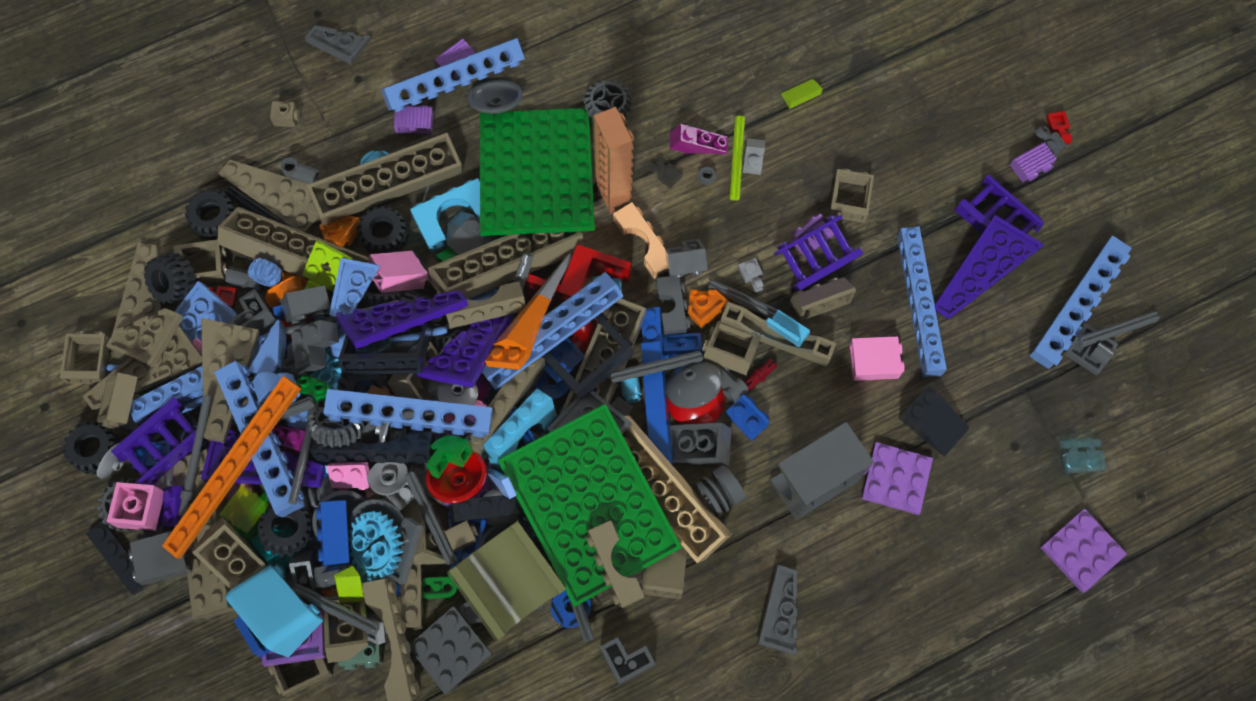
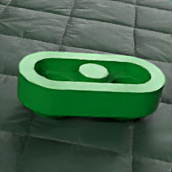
M302 376L296 381L297 385L302 388L300 395L306 398L312 397L316 402H324L327 389H331L327 382L311 376Z
M450 577L422 579V598L424 599L451 598L457 593L458 588ZM446 585H451L450 591L444 590ZM431 586V591L426 593L424 588Z

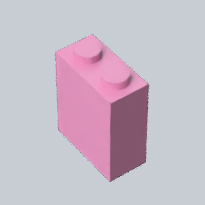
M413 251L369 255L368 263L380 265L373 281L381 293L424 289L425 281L428 277L427 271L423 268Z
M898 337L854 338L851 340L849 347L853 381L899 379L902 372H904V362L900 358L902 343H899Z

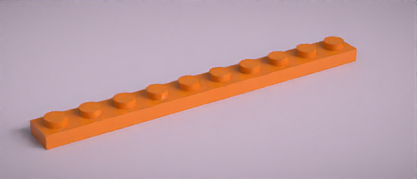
M283 376L162 545L175 558L181 559L302 389L287 377Z

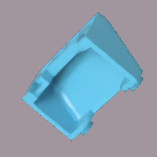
M270 564L232 588L225 595V598L267 649L289 658L322 623L323 619L319 616L320 611L316 606L303 603L285 582L286 576L284 573L286 571L279 564Z

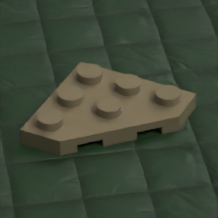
M164 308L154 316L143 317L134 321V324L131 326L116 329L106 347L154 368L184 317Z

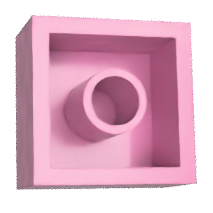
M116 482L107 522L117 528L156 531L164 491L155 485Z

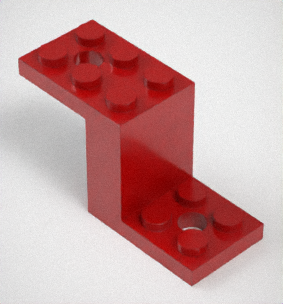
M577 244L562 284H558L549 304L557 303L561 305L588 285L593 271L600 276L606 272L613 279L620 278L621 282L628 283L631 277V262ZM528 274L524 285V292L529 297H533L547 280Z

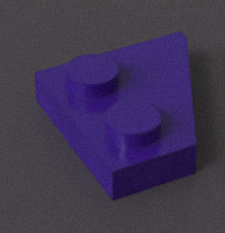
M183 486L164 488L163 502L157 523L158 528L160 526L176 527L181 520L182 515L178 514L182 500L180 499V494Z

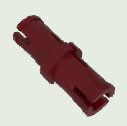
M769 358L760 368L754 369L752 371L753 374L743 381L749 389L748 392L758 383L764 382L766 380L765 377L777 368L775 363L772 364L773 360Z

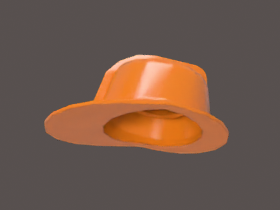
M291 276L276 284L266 293L267 304L271 308L281 305L280 300L286 293L304 290L308 281L301 276Z

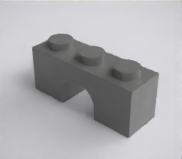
M673 276L656 278L658 302L668 301L674 306L673 311L662 313L661 315L663 335L686 334L687 328H690L689 317H685L684 312L687 310L686 299L682 298V293L685 292L684 282H680L679 277Z

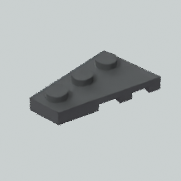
M317 25L305 36V42L352 65L371 41L368 35L362 37L355 35L353 32L341 33L337 32L336 29Z

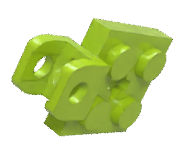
M320 240L316 241L302 274L310 279L305 289L325 285L327 295H329L330 291L334 292L341 258L350 260L353 258ZM328 262L331 270L326 271L323 264Z

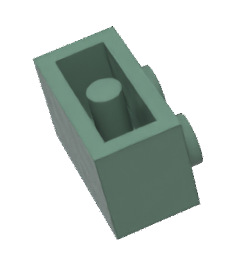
M368 640L367 647L350 660L338 662V666L344 667V670H355L359 665H365V668H376L377 664L383 663L382 644L377 645Z

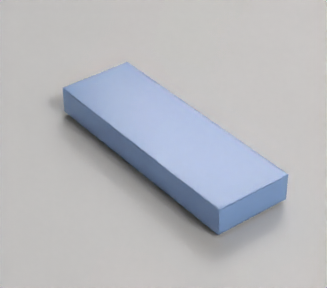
M492 468L487 470V477L494 490L509 499L516 496L509 477Z

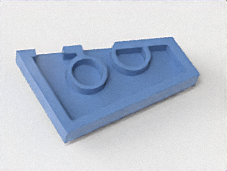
M341 258L329 316L336 317L335 313L343 312V315L353 313V310L358 306L378 272L380 265Z

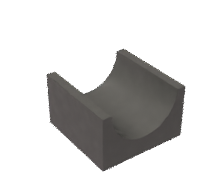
M845 422L780 462L778 467L782 473L772 478L770 482L794 519L798 520L860 481L875 462L849 424Z

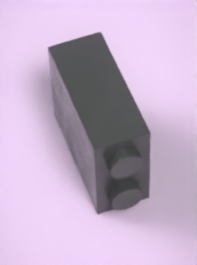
M172 531L130 542L131 549H129L128 553L134 565L132 576L137 583L144 586L192 572L188 549L179 559L162 547Z

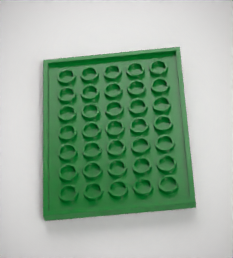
M573 108L507 111L500 114L480 113L481 236L595 231L589 110Z
M606 404L497 460L504 475L509 477L516 492V498L554 571L566 588L565 592L573 607L610 588V585L606 586L602 578V574H604L602 566L598 567L593 557L596 554L594 548H590L585 539V536L588 535L587 530L607 521H612L619 537L611 552L612 565L620 575L627 578L682 548Z

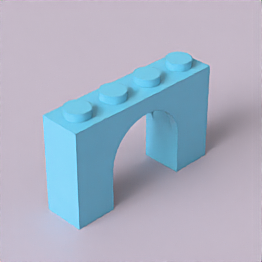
M478 178L468 180L464 185L458 188H451L447 193L433 196L429 201L418 203L410 209L431 253L447 246L446 238L439 226L440 215L445 209L456 205L464 206L470 209L480 221V181Z
M537 388L487 440L484 448L494 470L504 475L497 460L516 451L521 437L530 427L534 426L546 435L549 433L547 428L557 419L551 397Z

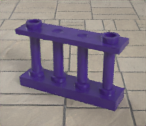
M989 175L985 177L981 184L984 188L970 202L963 199L955 210L981 234H983L991 222L989 219L1003 205H1006L1013 211L1004 221L1011 224L1017 217H1020L1027 223L1021 229L1026 234L1032 229L1038 232L1045 224L1039 215L1031 212L1003 188L998 180ZM991 192L999 200L985 214H981L975 207Z
M832 215L824 220L826 224L789 245L786 241L777 246L778 251L773 253L774 256L783 253L797 278V283L792 285L795 292L804 289L863 255L860 248L855 250L850 248L836 222L843 218L842 215L836 218ZM830 226L844 251V256L839 259L833 255L820 232ZM812 235L815 236L828 259V265L824 268L818 265L805 242V239ZM796 244L799 245L812 268L811 272L813 274L808 277L805 274L803 275L789 248Z
M175 397L111 450L122 462L129 460L142 475L137 480L139 484L155 485L159 478L192 451L196 429L182 415L185 407ZM173 419H176L189 434L181 443L166 428V425ZM157 433H160L174 448L165 457L150 441ZM142 446L158 462L150 470L135 456V452Z

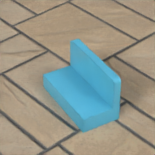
M780 310L775 313L772 319L767 318L766 320L767 326L798 347L801 346L810 334L809 329Z

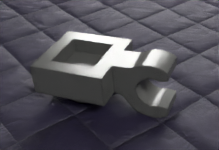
M1046 126L1039 127L1035 131L1036 135L1044 140L1055 157L1067 147V144L1057 132L1051 134Z

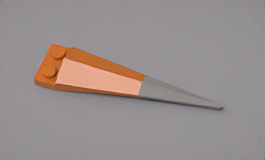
M570 253L493 344L494 349L485 359L487 367L521 370L531 355L539 328L553 294L572 259Z

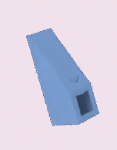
M279 320L270 328L269 335L265 342L261 344L256 358L250 364L248 371L254 377L261 372H272L275 374L284 372L282 363L286 357L287 333L286 327Z

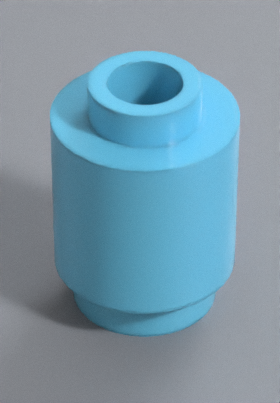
M639 377L620 381L622 396L626 403H635L641 400L642 392Z

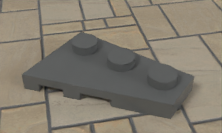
M404 518L396 534H401L398 541L403 542L399 546L403 553L398 554L402 561L397 562L399 567L395 568L394 573L389 574V577L399 584L407 583L423 528L422 524L412 518Z

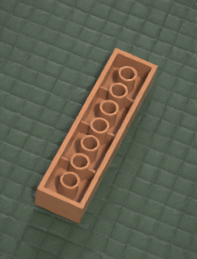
M616 107L594 115L595 183L610 214L630 204V199L632 198L631 183H633L631 167H633L632 159L634 158L632 150H634L632 144L634 137L631 130H627L625 127L626 120L623 113H619Z

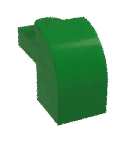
M449 435L441 437L431 445L434 454L429 458L426 466L431 475L439 479L449 462L464 467L473 453L472 447L468 440L458 436Z

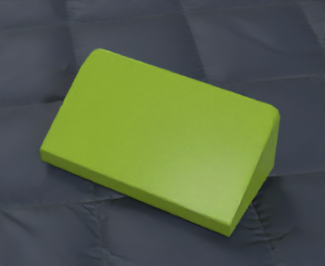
M811 79L781 93L789 109L821 95L823 89L815 80Z
M353 566L334 575L340 603L364 601L360 575Z

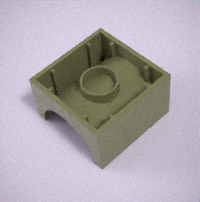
M518 521L446 572L493 639L496 640L505 636L513 626L539 606L566 590Z

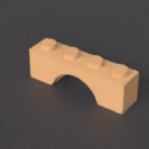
M631 202L613 213V221L623 235L633 234L645 240L649 250L644 257V265L655 279L668 271L665 248L663 247L664 243L660 236H656L653 233V227L650 222L644 220L638 206L635 207Z

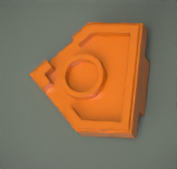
M347 216L324 226L322 224L319 226L325 241L341 247H350L359 235L357 227L361 221L359 217Z
M690 289L688 316L700 328L705 324L709 326L723 315L722 310L726 308L729 301L717 290L698 291Z

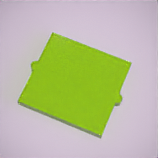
M241 485L219 515L228 520L231 526H236L248 534L269 504L260 499L257 493L253 494Z

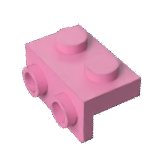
M335 462L327 465L331 488H340V490L358 488L359 490H364L370 487L368 484V462Z

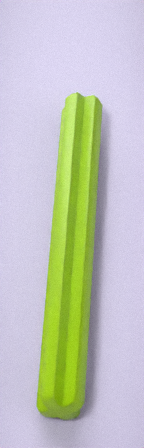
M736 116L734 124L730 200L738 201L740 198L744 116Z

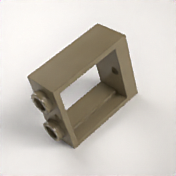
M837 169L828 216L834 215L836 218L842 215V219L865 223L869 212L874 175H869L867 172H852L849 169ZM839 182L866 186L862 208L836 203Z
M218 240L173 246L174 253H179L180 256L183 255L186 257V261L187 254L215 250L216 271L195 273V282L199 281L203 284L225 281V274L228 269V265L225 263L227 248L218 245Z
M718 321L716 327H711L708 334L710 340L706 339L702 350L705 351L703 359L747 375L761 337ZM719 338L748 349L745 358L713 347L716 339Z
M75 331L73 334H66L60 379L67 384H98L107 376L106 366L108 365L110 350L106 345L110 339L105 333L93 332V334H86ZM77 344L100 345L97 371H73Z
M119 372L107 376L97 422L103 423V427L114 429L115 427H120V425L127 424L138 377Z
M326 658L314 659L319 674L290 688L280 665L267 666L270 674L276 678L277 682L274 685L279 694L282 693V696L288 697L333 675Z

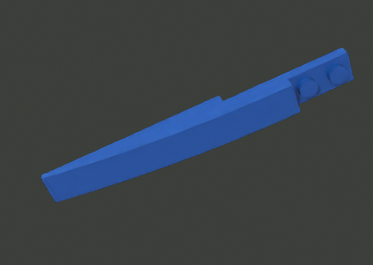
M660 307L646 309L647 314L642 324V364L664 359ZM665 371L643 376L648 438L673 466Z

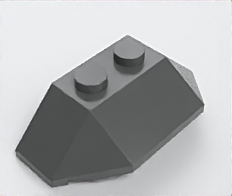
M460 211L447 223V246L457 255L499 239L496 235L481 236L480 221L472 214Z

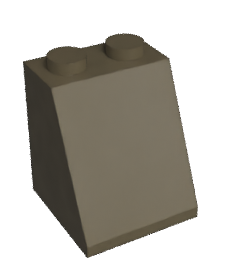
M682 545L681 549L644 569L641 588L644 595L681 599L687 551Z

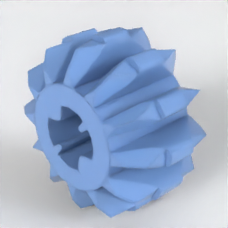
M257 258L250 264L248 276L259 284L273 287L279 283L282 270L271 261Z

